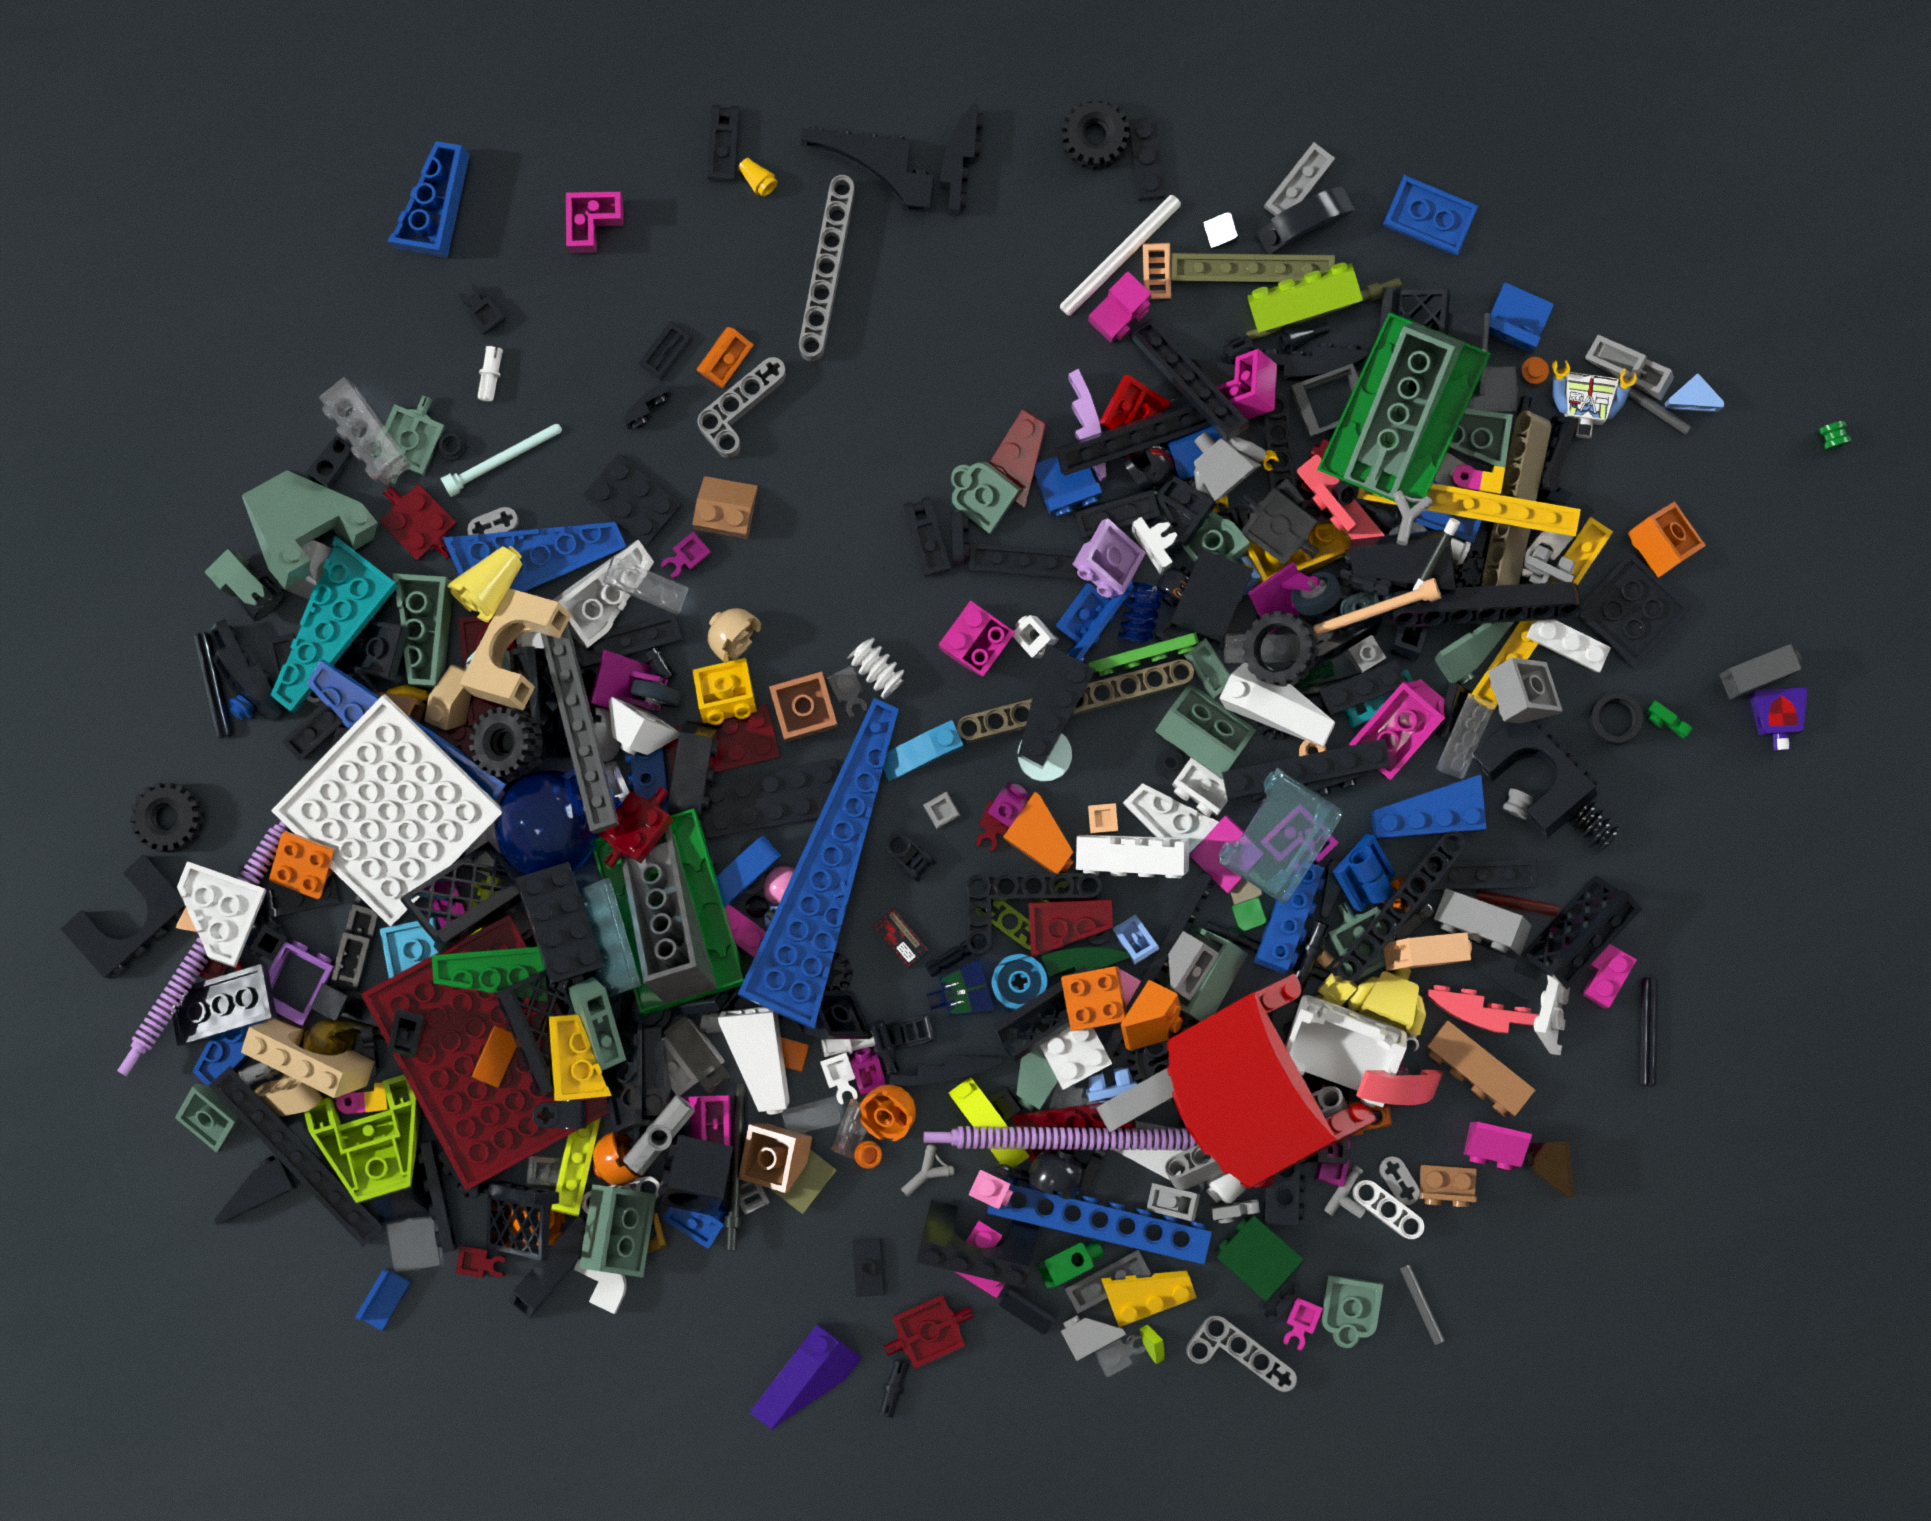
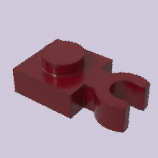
M989 800L979 824L980 827L986 830L985 833L978 836L976 846L980 847L983 839H990L992 842L990 851L993 852L997 847L996 835L1004 836L1008 826L988 814V810L993 804V801Z
M461 1245L455 1273L484 1278L486 1270L494 1277H503L504 1273L496 1271L494 1265L497 1261L506 1262L507 1258L495 1256L489 1259V1250Z

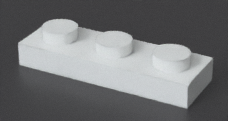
M1557 620L1533 621L1526 638L1595 672L1601 671L1611 647Z

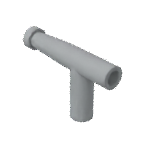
M1355 1164L1345 1179L1344 1187L1337 1189L1323 1210L1331 1216L1334 1215L1340 1205L1358 1218H1361L1366 1211L1365 1208L1347 1197L1359 1174L1363 1172Z

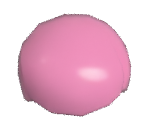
M775 867L766 875L763 891L766 899L773 905H779L795 870L794 867Z

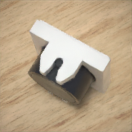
M1159 516L1149 524H1146L1142 517L1133 522L1132 535L1146 552V555L1159 574H1165L1172 565L1170 558L1183 550L1176 532L1173 531L1169 522L1162 516Z

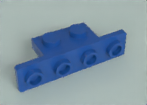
M1131 580L1124 594L1114 598L1101 596L1091 584L1087 583L1055 625L1059 631L1074 642L1066 653L1067 655L1080 662L1084 661L1085 653L1099 641L1102 630L1116 618V611L1122 603L1127 602L1132 596L1133 588L1136 586L1135 582Z

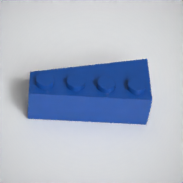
M435 142L421 171L422 175L416 187H413L409 195L411 198L397 220L399 223L387 241L395 249L448 258L470 153L462 145Z
M1481 774L1374 810L1371 813L1372 835L1375 836L1376 840L1444 835L1450 831H1457L1459 833L1483 832L1486 830Z

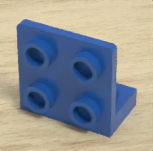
M1504 283L1490 313L1488 335L1533 353L1539 343L1540 335L1551 313L1553 303L1508 283Z

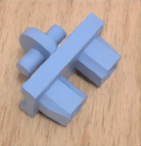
M1128 1066L1113 1069L1116 1083L1105 1085L1103 1072H1096L1088 1077L1089 1088L1086 1089L1089 1102L1110 1097V1099L1100 1101V1103L1107 1102L1136 1086L1137 1083L1132 1079Z

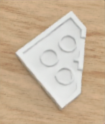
M187 861L177 888L202 941L206 954L212 960L236 968L265 896L266 889Z

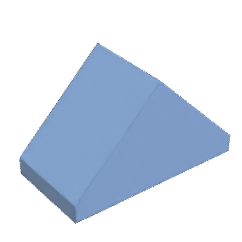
M1696 374L1666 401L1664 408L1719 412L1724 407V401L1699 374Z
M1136 914L1112 928L1125 951L1129 953L1134 965L1159 950L1158 945Z

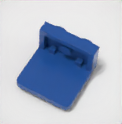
M1057 456L1036 464L1035 478L1050 516L1055 514L1057 517L1071 513L1074 507L1080 505L1083 508L1096 504L1098 499L1101 498V488L1099 483L1095 482L1090 468L1064 476L1061 473Z

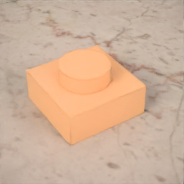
M1116 803L1088 806L1090 834L1118 832Z

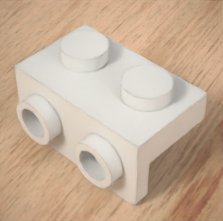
M1190 758L1172 784L1176 788L1174 790L1175 794L1185 801L1191 798L1198 803L1196 808L1208 817L1211 814L1217 817L1228 801L1223 779L1193 758Z

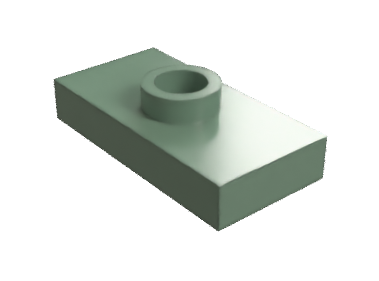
M1203 638L1199 643L1193 645V651L1182 654L1192 664L1195 674L1211 698L1214 699L1223 692L1230 674L1208 640Z

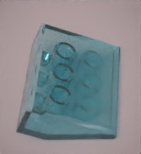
M609 877L579 889L605 965L603 969L592 973L594 978L606 988L608 999L633 993L641 986Z

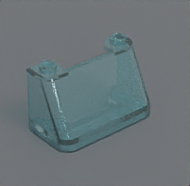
M1277 768L1264 781L1266 799L1239 841L1227 842L1223 845L1219 852L1220 858L1218 862L1277 901L1285 903L1293 895L1342 816V809Z

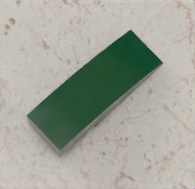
M1083 947L1056 951L1043 955L1040 958L1046 974L1050 978L1073 968L1077 971L1083 966L1088 971L1104 969L1125 961L1130 956L1128 952L1116 949Z

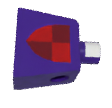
M1807 687L1754 690L1749 693L1759 735L1773 736L1774 751L1791 750L1790 735L1799 734L1804 729Z

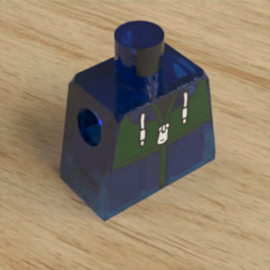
M980 959L939 978L942 990L927 994L931 1010L947 1006L950 1016L994 1011Z

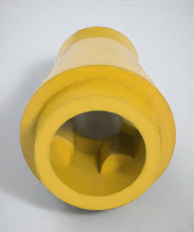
M750 158L744 159L738 166V170L743 174L755 194L765 197L777 186L778 181L775 179V174L756 164Z

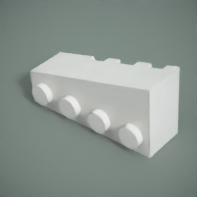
M1077 836L1076 870H1083V873L1100 875V871H1109L1111 876H1127V873H1138L1139 877H1154V874H1162L1166 878H1182L1189 871L1190 838Z

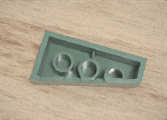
M393 573V580L398 585L396 588V601L400 612V625L409 628L404 647L408 684L421 689H434L446 671L453 595L450 592L452 588H449L448 584L452 580L441 576Z

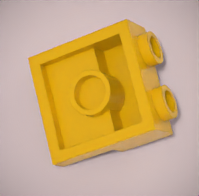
M746 658L693 670L697 700L703 724L718 725L726 718L736 716L739 719L749 717L751 713L757 712Z

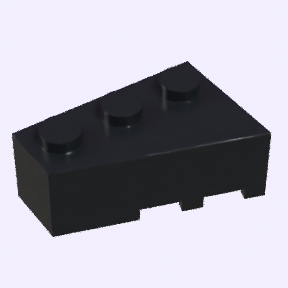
M687 720L679 733L667 812L680 813L694 808L700 818L703 810H708L710 794H707L708 783L712 784L715 768L712 767L713 757H716L718 753L719 741H717L719 726Z

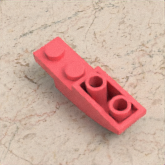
M1434 985L1433 990L1426 991V997L1450 1016L1471 1026L1491 1032L1506 1034L1509 1030V1023L1534 1026L1535 1018L1538 1016V1014H1531V1008L1515 1007L1514 1011L1504 1010V1005L1487 1003V1008H1483L1484 996H1477V990L1461 989V993L1450 992V987Z

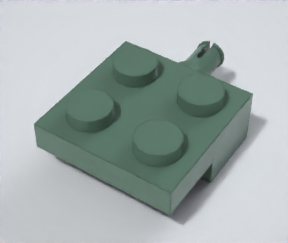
M1348 901L1337 906L1345 921L1340 927L1329 932L1327 936L1339 958L1379 911L1378 907L1364 914L1354 915ZM1381 921L1377 922L1376 930L1378 933L1386 935L1388 930L1386 924ZM1360 942L1359 952L1364 956H1369V945L1365 942ZM1384 949L1380 951L1361 976L1353 982L1386 965ZM1343 963L1345 969L1351 977L1353 974V969L1351 965H1349L1348 963Z

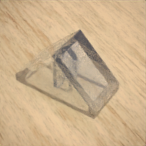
M529 1156L527 1184L556 1186L563 1158Z

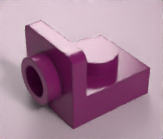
M874 1048L859 1049L850 1055L860 1095L869 1093L880 1085H886L879 1057L874 1052Z

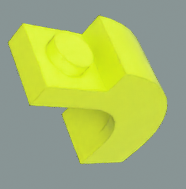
M971 1077L949 1092V1095L971 1125L978 1128V1132L979 1127H985V1132L987 1127H992V1131L994 1127H999L1000 1130L1001 1127H1006L1008 1132L1006 1123ZM992 1144V1149H990L1000 1164H1007L1013 1168L1030 1157L1025 1149L1022 1148V1145L1021 1149H1015V1144L1013 1149H1008V1146L1006 1149H1001L1000 1146L999 1149H994Z

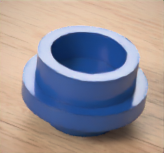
M240 695L235 699H230L229 704L231 708L229 710L240 720L244 717L251 719L255 708L248 700Z

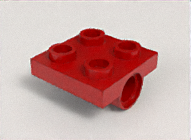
M1124 375L1099 423L1109 429H1113L1166 411L1171 402L1130 375Z

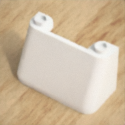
M1303 995L1285 1047L1301 1076L1307 1072L1358 1091L1366 1070H1385L1391 1075H1396L1407 1048V1034L1396 1026L1317 997ZM1360 1099L1363 1104L1370 1107H1376V1105L1384 1106V1103Z

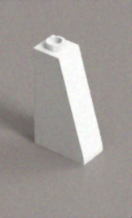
M765 1007L722 1011L718 1017L719 1025L758 1111H767V1114L783 1112V1109L787 1108L790 1099L778 1013Z

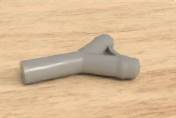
M1396 491L1393 494L1394 500L1403 517L1397 543L1405 546L1408 544L1413 520L1433 504V501L1428 496L1423 499H1415L1404 495L1402 491ZM1406 500L1417 504L1410 509Z
M927 1145L921 1171L901 1188L907 1197L929 1178L955 1175V1167L953 1165L948 1166L939 1158L935 1145ZM935 1157L943 1167L932 1168Z

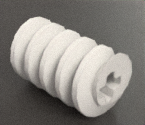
M871 638L860 644L847 659L854 657L851 663L853 667L862 665L859 674L869 673L866 681L868 683L876 681L874 690L884 689L881 697L885 699L904 682V680H901V677L905 671L894 672L897 663L887 664L886 662L890 655L885 654L880 657L879 653L882 647L872 648L871 646L875 639Z

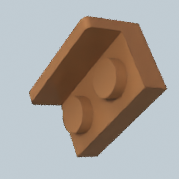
M1420 1165L1419 1198L1425 1199V1204L1441 1205L1442 1200L1453 1201L1452 1206L1469 1207V1202L1477 1201V1197H1475L1477 1169Z

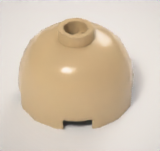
M740 608L728 609L723 613L717 612L709 622L711 627L708 631V643L713 652L723 662L727 663L729 657L736 660L753 643L749 638L754 630L760 631L761 622L754 615Z

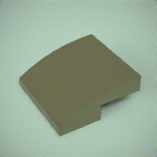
M810 1149L807 1165L787 1193L774 1189L771 1190L800 1213L804 1214L837 1170Z

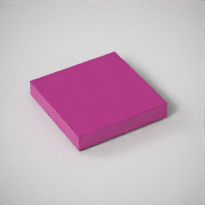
M1225 815L1189 856L1208 875L1212 876V879L1227 893H1231L1266 855V852L1228 815Z

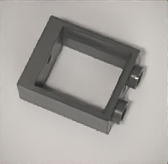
M1353 363L1291 386L1290 394L1308 441L1335 432L1340 420L1319 427L1306 392L1343 378H1347L1353 392L1361 375V371L1359 369L1355 370Z
M1789 644L1733 666L1721 673L1720 677L1731 700L1795 674L1801 670L1802 658L1799 651L1793 649L1792 645Z

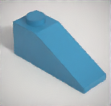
M951 720L888 751L883 766L888 781L891 782L963 749L964 745L953 721Z

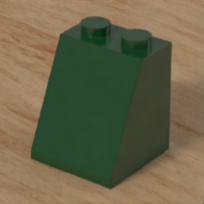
M1255 1216L1250 1220L1245 1217L1235 1228L1238 1234L1232 1240L1227 1237L1216 1249L1219 1252L1217 1259L1267 1303L1304 1263V1259Z

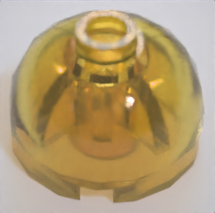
M323 1019L307 1029L303 1037V1049L321 1055H339L354 1050L357 1036L351 1030L353 1029L351 1025L340 1020Z

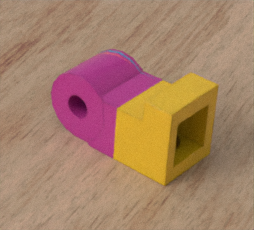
M1467 464L1460 465L1454 470L1451 476V483L1456 488L1501 495L1505 467L1494 466L1491 473L1475 470Z
M383 1082L374 1083V1091L358 1092L355 1090L336 1098V1106L344 1114L390 1110Z

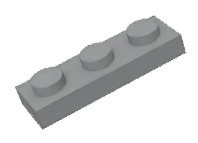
M1313 142L1266 202L1264 208L1276 216L1303 201L1334 162L1335 158Z

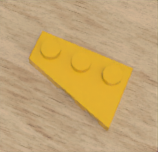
M579 1015L549 1016L554 1100L563 1101L612 1096L605 1084L601 1068L594 1057L590 1041Z
M1187 1270L1154 1273L1152 1277L1137 1278L1136 1275L1125 1276L1123 1280L1101 1278L1119 1327L1197 1298Z

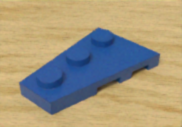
M249 1027L212 1037L211 1041L206 1044L193 1069V1073L204 1084L210 1085L229 1066L236 1070L249 1057L241 1053Z

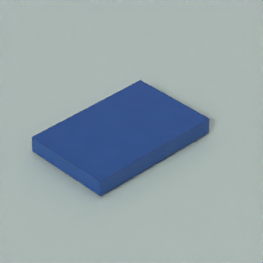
M1404 175L1382 226L1458 256L1479 206Z

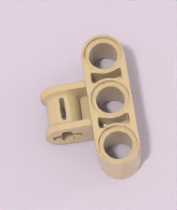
M286 1074L280 1080L267 1082L255 1090L279 1117L306 1112L314 1108L322 1100L318 1090Z

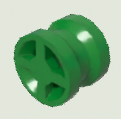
M1846 421L1835 422L1819 429L1820 434L1824 436L1826 441L1824 443L1825 450L1838 448L1852 442L1851 437L1847 435L1845 430L1847 427Z

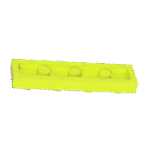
M600 1119L588 1124L585 1129H579L568 1135L555 1192H559V1204H552L551 1211L578 1217Z

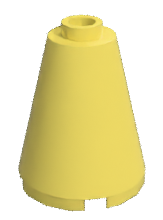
M511 546L508 548L500 547L448 584V587L452 588L450 590L451 594L469 612L472 610L478 611L480 614L477 618L484 622H490L522 566L520 561L522 556Z

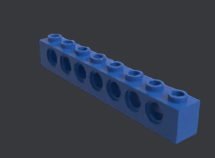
M1002 1176L1001 1180L1010 1183L1009 1190L1013 1191L1012 1195L1016 1192H1021L1026 1196V1205L1023 1208L1017 1209L1011 1205L1009 1200L1007 1206L1001 1204L999 1209L991 1205L988 1207V1214L1199 1264H1205L1212 1234L1211 1231L1206 1230L1207 1225L1191 1221L1190 1226L1179 1224L1180 1218L1163 1215V1219L1160 1220L1152 1218L1153 1212L1136 1208V1213L1126 1212L1125 1205L1109 1202V1206L1105 1207L1097 1205L1099 1199L1083 1195L1081 1201L1060 1198L1062 1195L1060 1192L1055 1191L1054 1194L1050 1195L1036 1188L1032 1183H1028L1027 1188L1016 1186L1017 1180ZM1042 1199H1050L1053 1202V1211L1048 1215H1042L1038 1211L1037 1206ZM1070 1205H1076L1080 1209L1081 1215L1076 1221H1069L1065 1217V1209ZM1099 1211L1104 1212L1108 1218L1107 1224L1102 1228H1097L1092 1223V1216ZM1124 1218L1132 1219L1135 1224L1134 1230L1130 1234H1123L1119 1230V1223ZM1152 1224L1158 1225L1162 1231L1160 1238L1154 1241L1146 1236V1230ZM1178 1231H1185L1189 1237L1188 1243L1183 1247H1178L1173 1242V1236Z

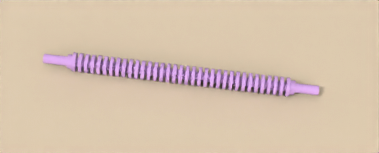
M282 821L278 825L275 824L273 828H269L268 832L271 836L265 834L264 838L267 842L261 840L260 844L263 848L257 846L256 850L259 854L253 852L252 856L255 860L251 858L248 860L252 866L246 864L244 869L248 872L242 870L240 875L244 878L238 876L236 879L259 885L260 881L256 878L263 879L264 875L260 872L267 873L268 869L264 866L271 867L272 863L269 859L274 861L275 856L273 853L276 854L277 852L276 847L279 845L281 834L289 829ZM199 937L196 941L200 945H192V948L196 951L189 950L188 952L192 957L185 956L184 958L188 963L181 962L180 964L184 969L177 968L176 972L180 975L173 974L172 978L176 982L174 983L171 980L168 982L172 988H164V991L168 994H160V997L164 1000H156V1003L160 1006H152V1009L156 1011L155 1014L151 1011L147 1014L152 1017L151 1020L146 1017L143 1020L148 1023L147 1026L142 1023L139 1026L143 1029V1032L139 1030L135 1032L139 1035V1038L132 1037L133 1042L130 1045L132 1049L117 1070L127 1077L141 1054H145L147 1050L150 1051L152 1049L148 1043L155 1044L156 1041L152 1037L159 1038L160 1034L156 1031L163 1032L164 1028L160 1026L161 1024L167 1026L168 1022L164 1020L165 1017L171 1020L172 1016L168 1012H176L172 1006H180V1003L176 1000L183 1001L184 997L180 994H188V991L184 988L191 989L192 985L188 983L189 980L195 983L197 979L192 977L193 974L199 977L201 973L197 971V968L203 971L205 967L201 965V962L204 964L208 963V960L204 958L208 956Z
M958 1126L957 1129H952L951 1132H924L923 1135L924 1143H951L952 1146H957L958 1149L963 1148V1143L965 1149H970V1145L972 1149H977L978 1145L979 1149H984L986 1143L987 1149H992V1144L994 1149H999V1146L1001 1149H1006L1007 1146L1008 1149H1013L1015 1144V1149H1021L1022 1145L1023 1149H1028V1147L1035 1149L1037 1146V1149L1041 1150L1043 1145L1045 1150H1049L1050 1145L1052 1150H1056L1057 1147L1059 1150H1064L1065 1147L1066 1150H1071L1072 1146L1074 1150H1078L1080 1145L1081 1150H1085L1086 1146L1088 1150H1093V1148L1095 1150H1100V1148L1107 1150L1108 1147L1109 1150H1115L1116 1146V1150H1122V1147L1124 1150H1129V1148L1131 1150H1136L1137 1148L1138 1150H1143L1144 1148L1145 1150H1151V1147L1152 1150H1158L1159 1147L1160 1151H1164L1165 1148L1167 1151L1172 1149L1174 1151L1179 1149L1186 1151L1198 1145L1186 1128L1181 1130L1179 1128H1174V1130L1167 1128L1166 1131L1165 1128H1160L1159 1131L1157 1128H1153L1152 1132L1150 1128H1145V1131L1143 1128H1138V1130L1136 1128H1131V1130L1124 1128L1123 1131L1122 1128H1117L1116 1132L1115 1130L1109 1132L1107 1128H1102V1130L1100 1128H1095V1130L1088 1128L1086 1131V1128L1081 1127L1079 1132L1078 1127H1074L1073 1131L1071 1127H1067L1066 1130L1064 1127H1059L1058 1130L1057 1127H1052L1051 1131L1049 1127H1045L1043 1133L1042 1127H1037V1131L1035 1127H1030V1130L1028 1127H1023L1022 1131L1021 1127H1016L1015 1132L1013 1127H1008V1132L1006 1127H1001V1130L999 1127H994L993 1131L992 1127H987L986 1132L985 1127H979L978 1132L976 1126H973L972 1130L970 1126H965L963 1132V1127Z

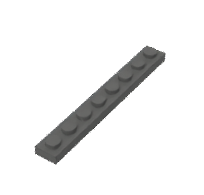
M567 623L560 639L540 634L590 832L596 834L619 826V821L569 624Z

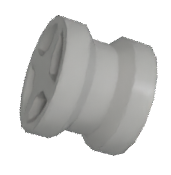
M1510 788L1508 792L1509 799L1503 804L1501 809L1515 817L1526 820L1528 818L1527 810L1529 806L1534 804L1536 799L1522 791Z

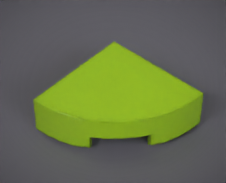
M1145 1325L1139 1329L1140 1335L1150 1357L1156 1364L1164 1361L1163 1339L1150 1326Z

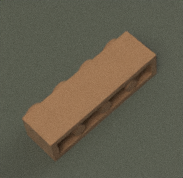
M1445 1021L1425 1046L1429 1050L1428 1057L1439 1065L1444 1062L1451 1068L1449 1073L1460 1082L1464 1079L1473 1085L1470 1090L1483 1100L1485 1097H1488L1495 1103L1492 1107L1504 1117L1508 1114L1516 1116L1535 1091L1534 1088L1449 1021Z

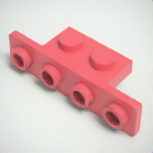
M1314 455L1297 469L1298 475L1315 494L1312 499L1322 511L1326 508L1333 517L1330 518V521L1339 532L1344 529L1351 539L1385 536L1355 499L1347 505L1337 502L1331 492L1332 487L1340 480L1317 470L1322 460L1319 455Z

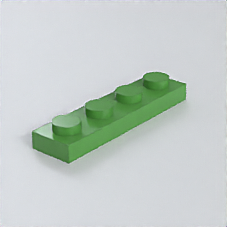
M1195 632L1089 662L1088 665L1094 668L1095 672L1098 671L1099 676L1114 673V667L1122 664L1125 665V669L1141 665L1140 659L1151 657L1152 662L1167 658L1166 652L1177 649L1178 654L1193 651V645L1199 643Z

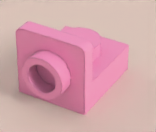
M980 1170L969 1192V1196L999 1209L1001 1204L1007 1206L1013 1191L1009 1190L1010 1183Z

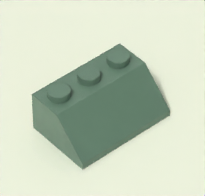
M1189 683L1169 709L1155 732L1222 778V772L1230 769L1256 732V729Z
M1193 924L1188 934L1218 952V958L1191 1001L1171 989L1169 968L1159 985L1177 993L1181 1012L1201 1022L1216 1013L1248 953L1232 942Z
M592 1185L579 1268L643 1278L657 1194Z

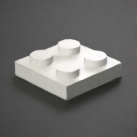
M1069 1027L1040 1046L1062 1090L1112 1064L1094 1028L1071 1031Z

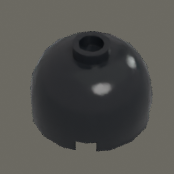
M1066 1148L1064 1150L1049 1149L1042 1151L1034 1158L1027 1175H1030L1028 1178L1030 1183L1043 1192L1052 1195L1053 1191L1062 1193L1060 1198L1074 1199L1078 1197L1081 1190L1084 1170L1079 1160L1074 1157L1073 1151L1066 1150Z

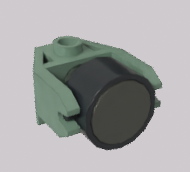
M227 549L205 573L220 590L232 597L236 594L239 597L238 606L253 621H259L278 606L283 599L284 593L268 576L260 578L248 566L250 561L240 551L234 553Z

